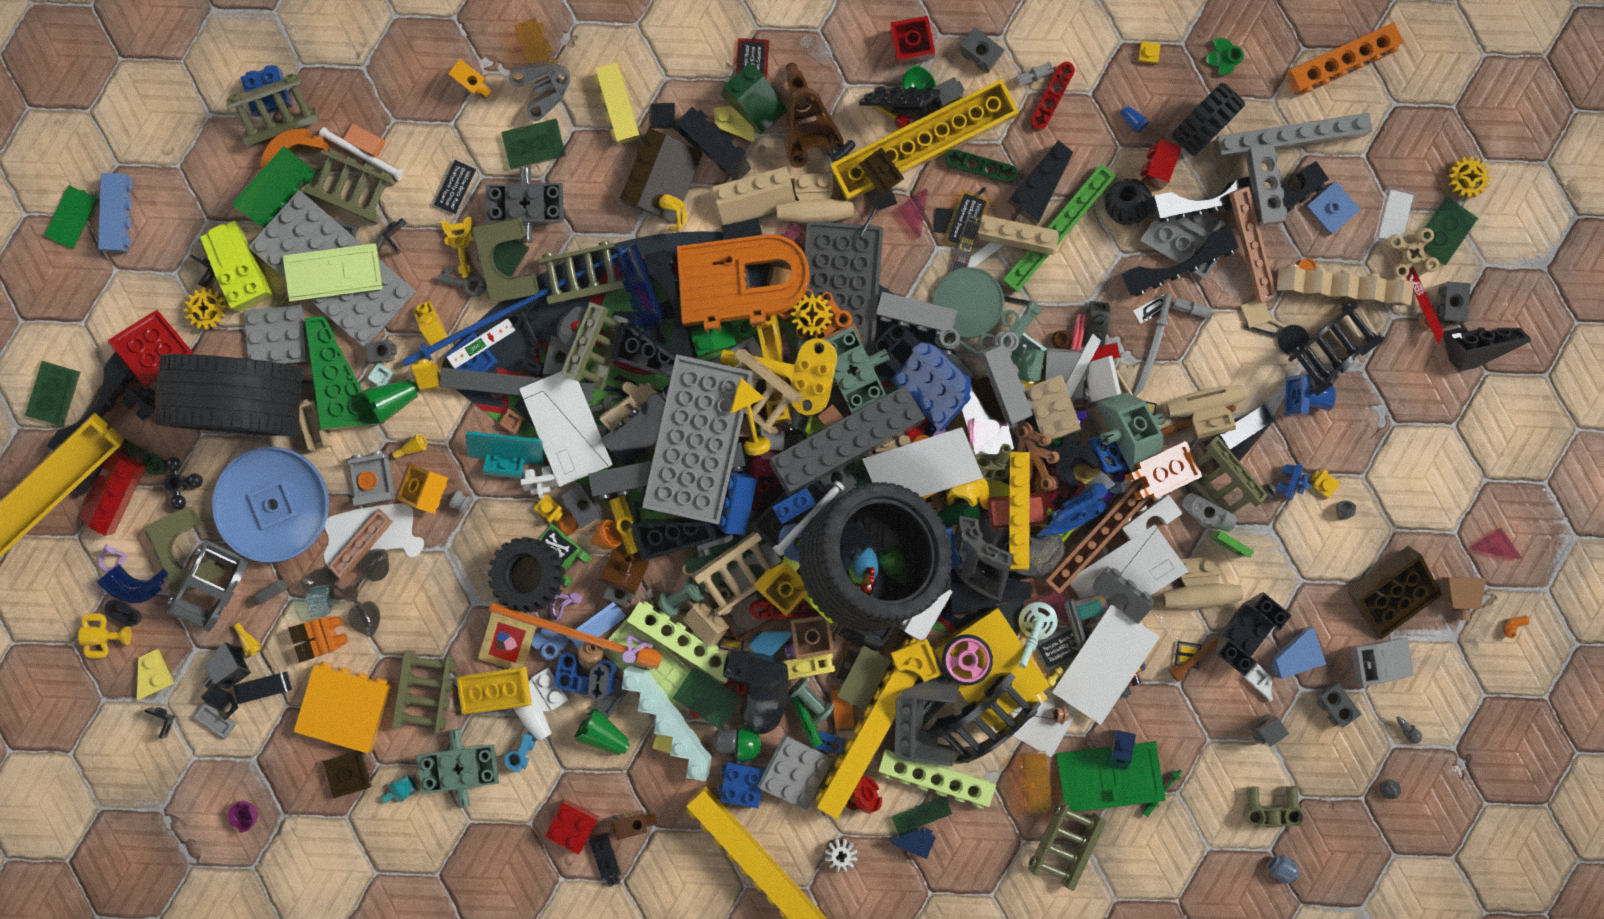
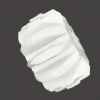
M835 839L836 846L830 842L829 847L832 850H825V853L830 855L825 860L826 862L832 861L829 864L830 868L837 865L836 872L840 871V867H843L844 872H846V865L853 868L854 865L851 861H857V857L853 856L857 853V849H851L853 847L852 842L846 846L847 839H843L842 844L839 843V839ZM839 851H843V854L846 853L844 859L836 857L839 855Z

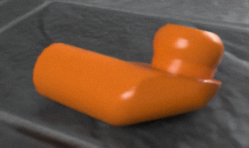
M1528 616L1510 618L1503 629L1504 635L1508 638L1516 637V630L1519 626L1529 625Z

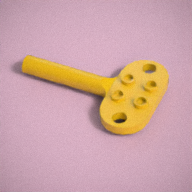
M816 338L806 341L799 350L795 364L754 356L777 376L789 379L792 383L791 387L803 396L799 403L792 402V406L799 413L815 415L826 408L837 364L835 347L829 341ZM817 343L824 345V351L820 354L815 351ZM724 349L721 353L720 363L736 367L739 363L738 358L734 355L736 352ZM750 367L744 368L745 370L753 371ZM806 400H810L812 403V408L809 411H806L803 407V403Z

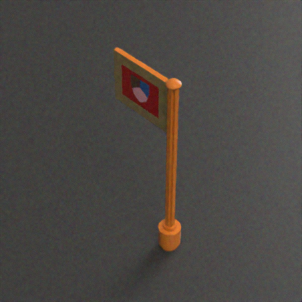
M493 602L489 607L491 616L478 659L508 669L524 667L536 627L621 654L628 651V647ZM644 647L635 653V664L649 669H658L663 654L658 653L659 651Z

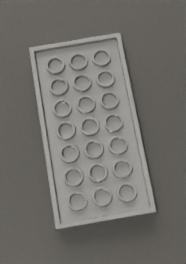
M298 190L248 247L286 279L283 255L363 244L301 190ZM380 259L383 289L309 299L365 349L366 343L373 342L417 292Z
M676 354L642 508L719 524L745 408L732 414L730 410L740 377L750 385L753 371Z

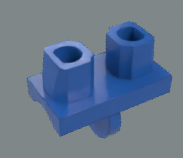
M1285 464L1283 475L1292 478L1290 484L1280 481L1277 492L1286 495L1287 499L1293 500L1297 486H1299L1297 493L1302 495L1305 488L1311 489L1312 487L1311 484L1307 483L1309 478L1307 475H1303L1302 480L1299 481L1303 471L1302 465Z

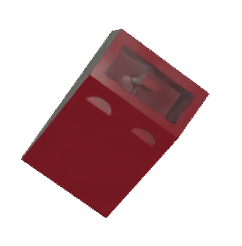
M768 450L761 455L749 456L746 464V473L757 478L751 510L765 511L785 491L769 465L770 458L783 451Z
M1042 458L1049 475H1055L1059 480V486L1056 490L1046 491L1041 486L1042 477L1034 462L1033 478L1030 480V495L1034 498L1041 497L1042 505L1046 508H1051L1054 512L1064 510L1062 504L1078 496L1085 487L1078 480H1076V485L1069 487L1060 478L1057 468L1049 466Z

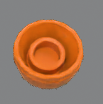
M605 520L599 523L594 529L590 543L602 549L617 548L622 542L617 524L612 520Z

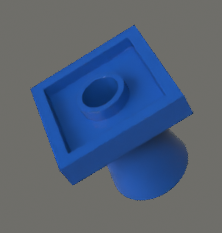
M1303 374L1286 377L1284 415L1309 414V407L1326 411L1332 410L1336 400L1334 386L1332 385L1316 396L1312 391L1314 386H1310V375Z

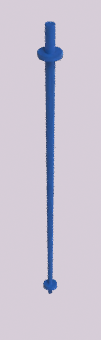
M619 247V252L612 255L611 259L613 260L620 255L625 258V253L630 251L631 248L628 247L623 250ZM604 260L593 264L594 269L605 264ZM586 268L575 273L576 278L586 274ZM567 277L559 281L558 286L561 287L568 283L569 278ZM551 286L427 347L424 342L421 343L422 350L403 359L404 365L408 366L424 357L428 361L433 360L431 356L433 352L551 292Z

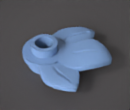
M542 628L540 633L535 632L531 644L539 650V654L543 659L552 660L558 655L559 650L567 646L569 639L565 635ZM547 647L552 648V652L550 654H547L545 652V649Z

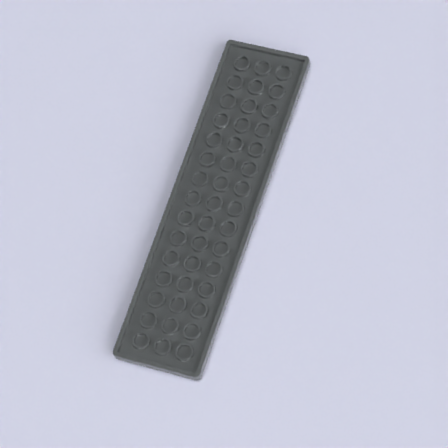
M809 222L807 223L805 256L810 268L808 289L813 291L815 298L819 295L822 296L824 292H830L839 309L846 310L851 314L852 324L855 323L859 331L862 346L866 354L871 356L874 354L883 227L869 225L862 239H859L858 236L864 225ZM806 292L805 295L810 298L811 292ZM825 295L823 299H827L828 301H830L831 297L829 295ZM809 303L803 305L801 309H806ZM840 317L839 322L845 323L846 318ZM800 318V321L804 325L808 324V322L805 319ZM803 329L799 330L800 336H804ZM814 331L813 336H810V332H808L805 338H798L797 357L801 346L806 341L815 338L816 331ZM822 332L820 335L817 334L818 339L824 337ZM849 366L847 373H852L854 376L857 369ZM833 386L827 406L844 404L845 401L838 387ZM806 400L803 403L806 411L812 408L810 400ZM793 407L792 423L794 422L805 430L809 417L812 416L819 419L818 415L822 412L815 415H804ZM854 461L845 466L843 470L847 475L850 473L857 482L855 486L864 485L865 473ZM839 473L834 475L833 482L841 481ZM820 480L817 481L828 492ZM858 516L855 522L862 521V516Z

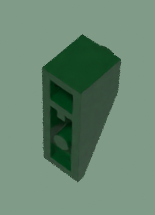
M968 501L949 505L939 512L937 511V515L941 517L945 527L958 524L960 515L974 519L982 518L978 502L977 505L971 507Z

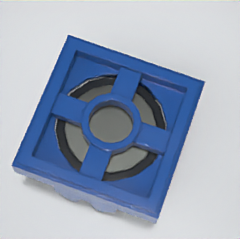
M1100 436L1088 440L1091 451L1096 455L1100 463L1096 469L1101 471V473L1107 475L1130 469L1116 441L1104 445L1102 442L1107 440V438L1100 440Z

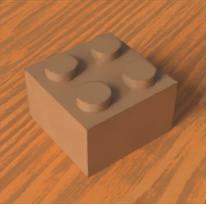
M822 615L790 619L796 659L835 653L830 623Z

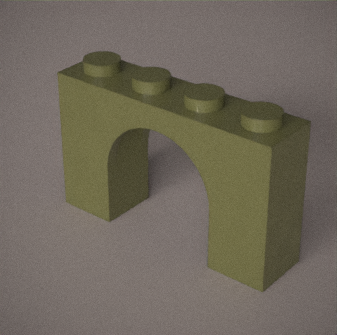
M522 217L480 224L473 227L472 239L477 244L478 250H476L478 261H481L482 264L481 275L483 280H486L487 298H490L491 303L536 295L539 292L535 273L514 277L507 276L497 269L493 260L494 250L499 243L526 236Z
M186 507L145 526L147 530L146 536L154 545V554L163 565L161 567L162 572L169 578L171 583L169 586L173 594L177 592L189 571L188 568L182 567L175 560L173 544L179 535L201 525L194 507ZM213 559L200 564L194 574L210 583L225 577L219 562ZM188 585L182 596L197 589Z

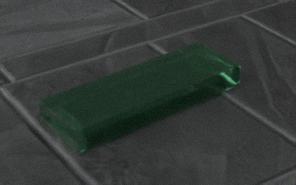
M941 796L891 817L898 835L951 815L952 812L946 797Z

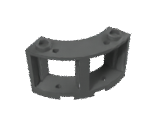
M960 515L955 532V544L959 552L961 565L954 567L959 577L971 588L990 599L1001 601L1013 554L1003 551L992 544H987L982 539L983 535L979 528L978 519ZM979 559L994 568L1003 570L999 583L985 577L977 570Z
M206 540L202 546H197L193 554L195 559L177 592L169 596L166 603L169 607L166 613L210 632L220 618V613L224 607H227L232 598L233 590L238 582H240L249 560ZM203 555L233 569L224 589L194 575ZM188 585L218 599L210 612L180 598Z

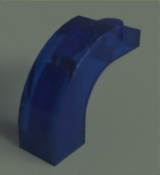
M118 564L97 582L107 593L121 601L142 603L152 599L162 590L160 586L165 583L163 579L169 574L163 568L152 578L139 580L130 576Z

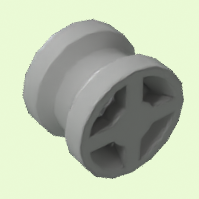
M458 490L451 499L449 506L457 508L463 514L469 507L472 497L465 496L462 491Z

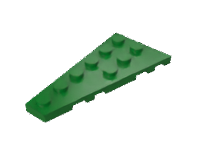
M325 316L305 317L304 322L319 431L378 425L379 423L376 417H374L351 367L347 364Z

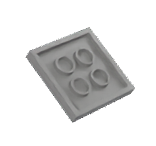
M303 305L244 310L248 359L283 364L308 362Z
M784 734L757 787L807 810L834 758Z

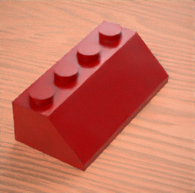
M117 450L106 459L79 516L88 528L104 536L116 532L145 471V464Z

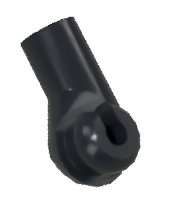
M848 140L839 151L832 148L828 153V157L832 158V161L844 158L856 147L855 142Z

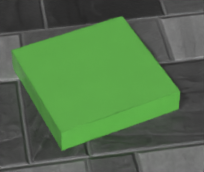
M1212 531L1209 538L1240 557L1251 558L1254 553L1252 549L1222 531Z

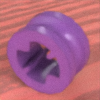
M791 642V644L784 643L786 659L789 660L790 657L796 659L794 642Z

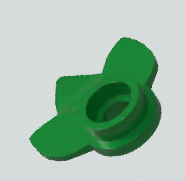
M1215 38L1213 39L1215 50L1207 55L1205 61L1211 66L1218 67L1219 75H1228L1234 70L1235 65H1238L1243 60L1244 53L1240 47L1233 46L1230 40ZM1231 53L1236 54L1237 58L1232 59Z

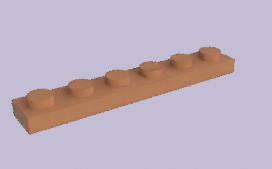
M1243 187L1230 192L1229 196L1257 303H1262L1277 297L1251 192L1249 187Z

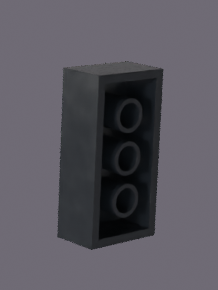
M818 482L807 487L816 504L828 493ZM784 491L751 526L772 547L778 546L781 529L790 522H800L815 506L782 524L773 506L789 498Z

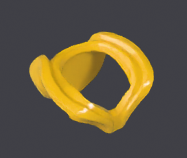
M665 194L659 199V205L666 210H676L677 225L670 226L669 230L679 232L680 228L686 224V206L680 199ZM680 208H681V210H682V223H681V221H680V219H681Z

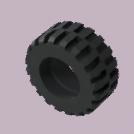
M1221 82L1173 131V139L1190 155L1196 156L1245 106L1244 100L1226 83Z
M529 537L511 539V543L505 542L501 545L503 549H497L494 553L496 558L495 560H490L489 565H492V569L488 570L487 576L491 577V581H488L489 587L494 589L492 594L494 597L499 598L498 602L508 606L510 609L522 612H537L538 609L543 610L547 608V604H553L556 601L554 597L562 592L560 589L561 584L565 585L566 580L562 578L563 574H566V570L561 565L564 562L562 557L558 556L557 550L550 547L546 542ZM525 557L537 559L542 570L538 586L529 593L519 592L512 580L514 567Z

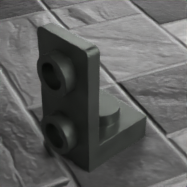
M1090 301V319L1085 344L1087 345L1092 334H1094L1101 340L1099 346L1103 347L1111 314L1110 306L1106 302Z

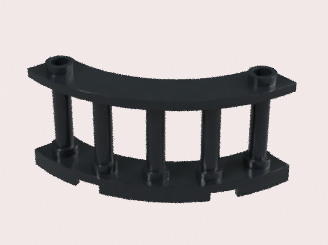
M1349 302L1341 308L1342 312L1320 328L1301 346L1298 345L1289 352L1291 356L1288 360L1292 362L1297 358L1315 381L1312 391L1316 396L1331 387L1339 378L1338 374L1345 372L1354 364L1356 356L1359 354L1364 356L1384 341L1385 337L1382 333H1372L1354 309L1358 307L1357 302L1353 304ZM1346 315L1351 318L1366 337V342L1359 347L1354 346L1336 324ZM1328 329L1332 330L1347 349L1348 356L1343 360L1337 357L1321 336ZM1315 341L1333 363L1331 370H1327L1311 350L1310 346Z
M1011 672L1000 673L984 691L985 696L978 702L972 701L962 708V713L957 716L952 714L947 717L937 718L927 734L931 738H944L960 754L955 760L957 764L969 763L988 754L1007 741L1029 719L1037 714V709L1041 703L1039 701L1026 702L1012 687V682L1016 677ZM1004 692H1007L1022 708L1014 719L997 704V699ZM987 708L992 709L1007 724L997 733L980 717V714ZM974 722L989 738L978 743L963 726ZM950 733H958L970 746L964 748Z

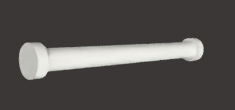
M325 127L320 130L319 137L328 139L391 174L397 181L401 180L404 174L403 170L395 169L332 134Z
M835 481L832 489L778 546L775 545L773 547L778 555L782 556L784 550L807 527L811 520L816 517L839 491L842 492L845 489L840 482Z

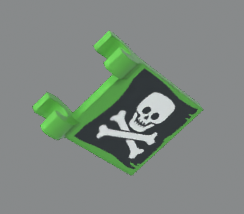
M554 524L539 539L557 550L558 556L563 559L564 563L561 565L565 570L570 567L577 557L587 563L592 558L589 553L561 532ZM563 574L562 578L566 579L565 586H569L573 580L566 574Z

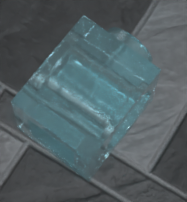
M329 586L309 588L306 599L311 617H325L330 614L333 602Z

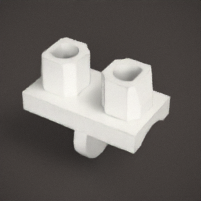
M551 466L543 467L542 476L537 477L534 470H524L523 479H521L524 491H531V495L538 494L540 499H544V493L551 492L550 487L559 486Z

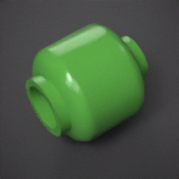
M894 547L883 550L879 557V563L885 575L894 577L902 575L907 567V562L901 550L894 549Z

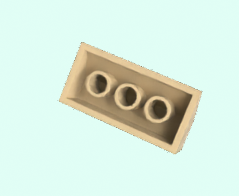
M787 166L713 186L723 225L777 213V205L796 201Z

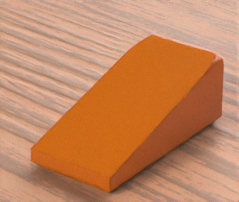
M353 123L343 140L376 158L386 143L382 138Z

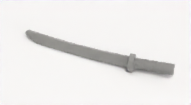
M1170 294L1164 295L1160 317L1156 320L1157 327L1152 345L1133 393L1134 396H1137L1144 390L1165 326H1168V321L1166 320L1172 299Z

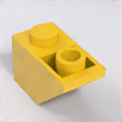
M430 300L419 304L413 309L420 331L430 345L448 337L444 325Z
M424 359L417 361L416 365H412L420 390L426 391L441 388L439 387L440 371L437 364Z

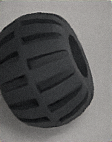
M1127 178L1124 181L1119 180L1106 193L1105 210L1113 221L1121 225H1134L1135 222L1138 224L1149 215L1145 200L1152 197L1149 188L1137 179L1129 180Z

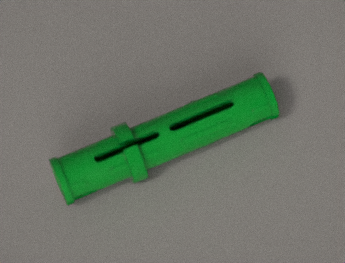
M789 696L804 728L802 730L807 734L812 749L824 744L817 731L818 726L816 723L814 724L806 704L798 696L793 698Z

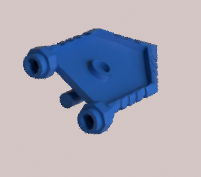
M1096 483L1092 485L1090 493L1085 491L1063 503L1062 507L1064 510L1054 512L1052 514V521L1037 536L1065 534L1090 519L1103 514L1104 510L1107 509L1102 500L1105 494L1108 493L1103 483Z

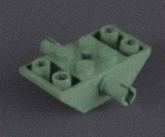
M854 327L826 339L835 347L837 353V364L832 387H838L851 413L886 396L874 371L875 366L890 360L888 355L880 358L887 353L885 349L871 356L867 355ZM818 343L821 351L823 352L824 345L822 343ZM849 366L857 369L856 375L853 376L852 373H847Z
M1127 392L1097 403L1110 429L1109 432H1104L1100 435V440L1107 438V440L1102 442L1104 445L1116 441L1131 472L1138 470V463L1162 453L1163 434L1159 425L1165 423V417L1158 419L1164 416L1162 413L1152 415L1146 401Z
M461 729L448 730L451 748L417 755L421 793L455 790L457 791L458 808H463V806L469 807L471 806L468 793L470 787L499 784L495 745L462 746ZM458 764L460 767H463V770L460 772L456 768Z

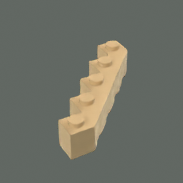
M1295 264L1279 267L1277 290L1284 293H1301L1314 297L1327 296L1339 300L1354 299L1359 300V302L1386 303V305L1411 306L1413 283L1407 281L1406 277H1394V280H1386L1380 278L1379 274L1373 273L1368 274L1367 277H1359L1352 274V271L1342 270L1340 274H1332L1325 271L1326 268L1314 267V270H1303L1299 268V265Z

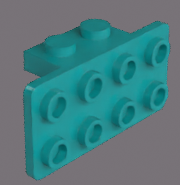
M467 431L465 434L468 456L485 459L484 475L522 479L525 463L544 464L543 441L540 439L506 436L496 433H480L477 431Z

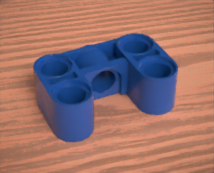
M565 653L560 656L555 684L559 689L588 695L590 675L578 673L580 664L576 654ZM569 656L573 659L571 667L566 665V659ZM602 660L598 664L605 665L607 663L610 666L607 696H609L614 688L617 666L611 660ZM601 667L598 671H595V674L599 676L598 682H600V676L604 675ZM565 675L569 677V684L567 686H564L562 683V678ZM599 684L597 690H593V694H596V696L602 695L599 691Z

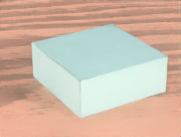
M378 362L368 376V379L381 386L389 384L396 373Z

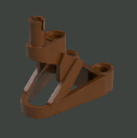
M790 62L786 65V72L788 73L787 83L791 97L788 99L784 146L791 166L801 168L808 161L806 149L824 144L828 154L832 148L839 151L844 145V140L819 93L814 89L808 88L804 75L798 70L797 64ZM811 104V107L805 112H800L796 110H806ZM816 116L817 120L798 125V121Z

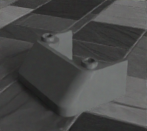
M928 680L905 689L898 694L896 701L895 755L899 759L953 766L956 750L951 745L937 744L938 738H931L927 734L928 729H923L924 700L956 703L960 684Z

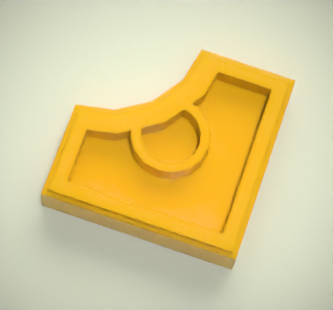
M927 638L891 653L898 672L905 670L915 672L924 682L942 675Z

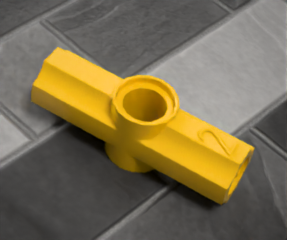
M626 495L610 500L609 502L617 522L616 526L623 539L627 554L639 552L640 550L632 527L627 531L622 525L624 520H628L631 524L636 521L631 513Z

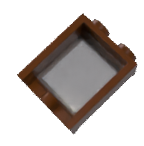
M758 590L734 605L731 612L719 616L729 626L730 629L727 632L732 641L736 639L738 643L779 620L778 618L756 619L749 613V606L752 602L768 600ZM760 606L758 607V609H755V612H757L758 614L761 610H765L768 612L767 609H763Z

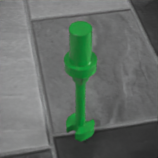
M1179 769L1177 773L1171 772L1173 777L1164 787V793L1176 779L1179 781L1182 779L1179 776L1183 772ZM1159 802L1149 803L1142 813L1148 817L1156 807L1160 806Z

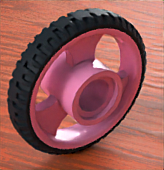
M971 634L959 635L950 640L943 650V669L947 676L958 684H977L983 681L992 669L993 655L991 649L978 636ZM968 642V648L960 651L957 657L950 655L951 650L958 643ZM980 647L984 650L986 656L984 669L977 666L978 657L975 652ZM965 655H971L973 660L971 664L964 665L962 658ZM959 665L962 669L971 671L972 678H961L952 671V668Z

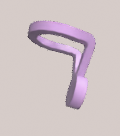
M106 544L99 557V565L104 571L115 572L120 569L127 556ZM108 551L120 555L117 565L113 568H107L103 564V558Z
M571 593L570 596L564 594L556 595L554 597L556 600L558 597L567 600L560 605L558 616L555 613L556 601L550 604L552 619L560 620L564 606L571 602L580 603L582 596L578 593Z
M628 635V651L624 652L622 656L623 661L629 664L633 663L636 658L635 653L644 647L652 648L653 645L640 638ZM632 640L641 643V645L632 650Z

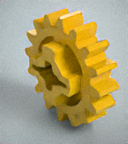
M1473 156L1467 159L1463 157L1460 159V162H1454V167L1449 168L1452 174L1447 176L1448 179L1452 180L1448 186H1454L1452 192L1459 191L1458 197L1465 194L1466 199L1470 198L1471 195L1475 198L1479 194L1484 193V188L1490 186L1486 181L1491 179V176H1487L1490 169L1485 170L1484 168L1487 163L1480 164V158L1473 161ZM1465 166L1463 172L1458 173L1461 167ZM1480 182L1478 187L1474 189L1476 183Z
M202 288L201 292L194 290L195 296L188 295L191 300L190 302L185 301L188 308H185L184 311L189 313L186 319L192 320L190 324L193 326L197 325L199 329L204 327L206 330H210V325L213 328H217V322L223 323L221 317H227L223 313V310L228 309V307L223 306L226 300L223 298L219 299L221 294L215 293L213 289L207 291V289ZM210 297L215 300L216 304L212 303ZM195 314H199L200 319H202V321H200Z
M814 293L811 294V298L804 295V300H800L798 302L799 305L793 307L796 312L791 313V316L796 317L792 321L793 324H799L796 329L800 330L802 328L804 335L807 331H810V336H813L814 331L820 335V329L826 331L827 327L825 325L832 323L828 318L833 317V314L828 312L832 309V306H826L828 300L826 299L822 302L821 295L814 298ZM809 303V306L805 310L800 311L803 305ZM816 303L820 304L824 311H820L816 307ZM812 306L814 313L818 314V316H814L813 323H811L810 316H807ZM800 318L808 322V327L800 321ZM819 319H824L822 324L815 327V323Z

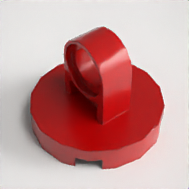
M867 775L862 776L850 798L854 799L855 803L848 800L845 806L850 810L860 809L867 814L878 811L882 806V796L879 797L877 790H879L876 782Z

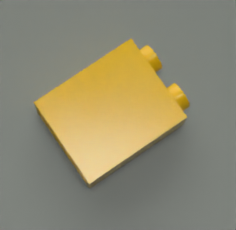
M997 607L988 609L933 646V653L941 665L945 646L950 640L959 635L971 634L978 636L990 647L993 655V665L989 675L983 681L974 685L960 684L959 692L967 704L974 700L978 702L985 696L984 691L1000 673L1011 672L1016 677L1012 682V687L1026 702L1039 701L1043 703L1047 699L1043 691L1050 687L1049 683L1031 656L1026 668L1019 667L1018 664L1025 647ZM968 642L958 643L953 647L950 655L957 657L960 651L968 648ZM980 647L975 652L978 657L977 666L984 669L986 656L984 650ZM965 655L962 658V663L964 665L971 664L972 656ZM959 665L952 668V671L957 676L972 678L971 671L964 670ZM1004 692L997 699V704L1014 719L1011 712L1020 706L1007 692ZM987 708L980 714L984 722L989 727L992 726L996 732L1007 725L992 709Z

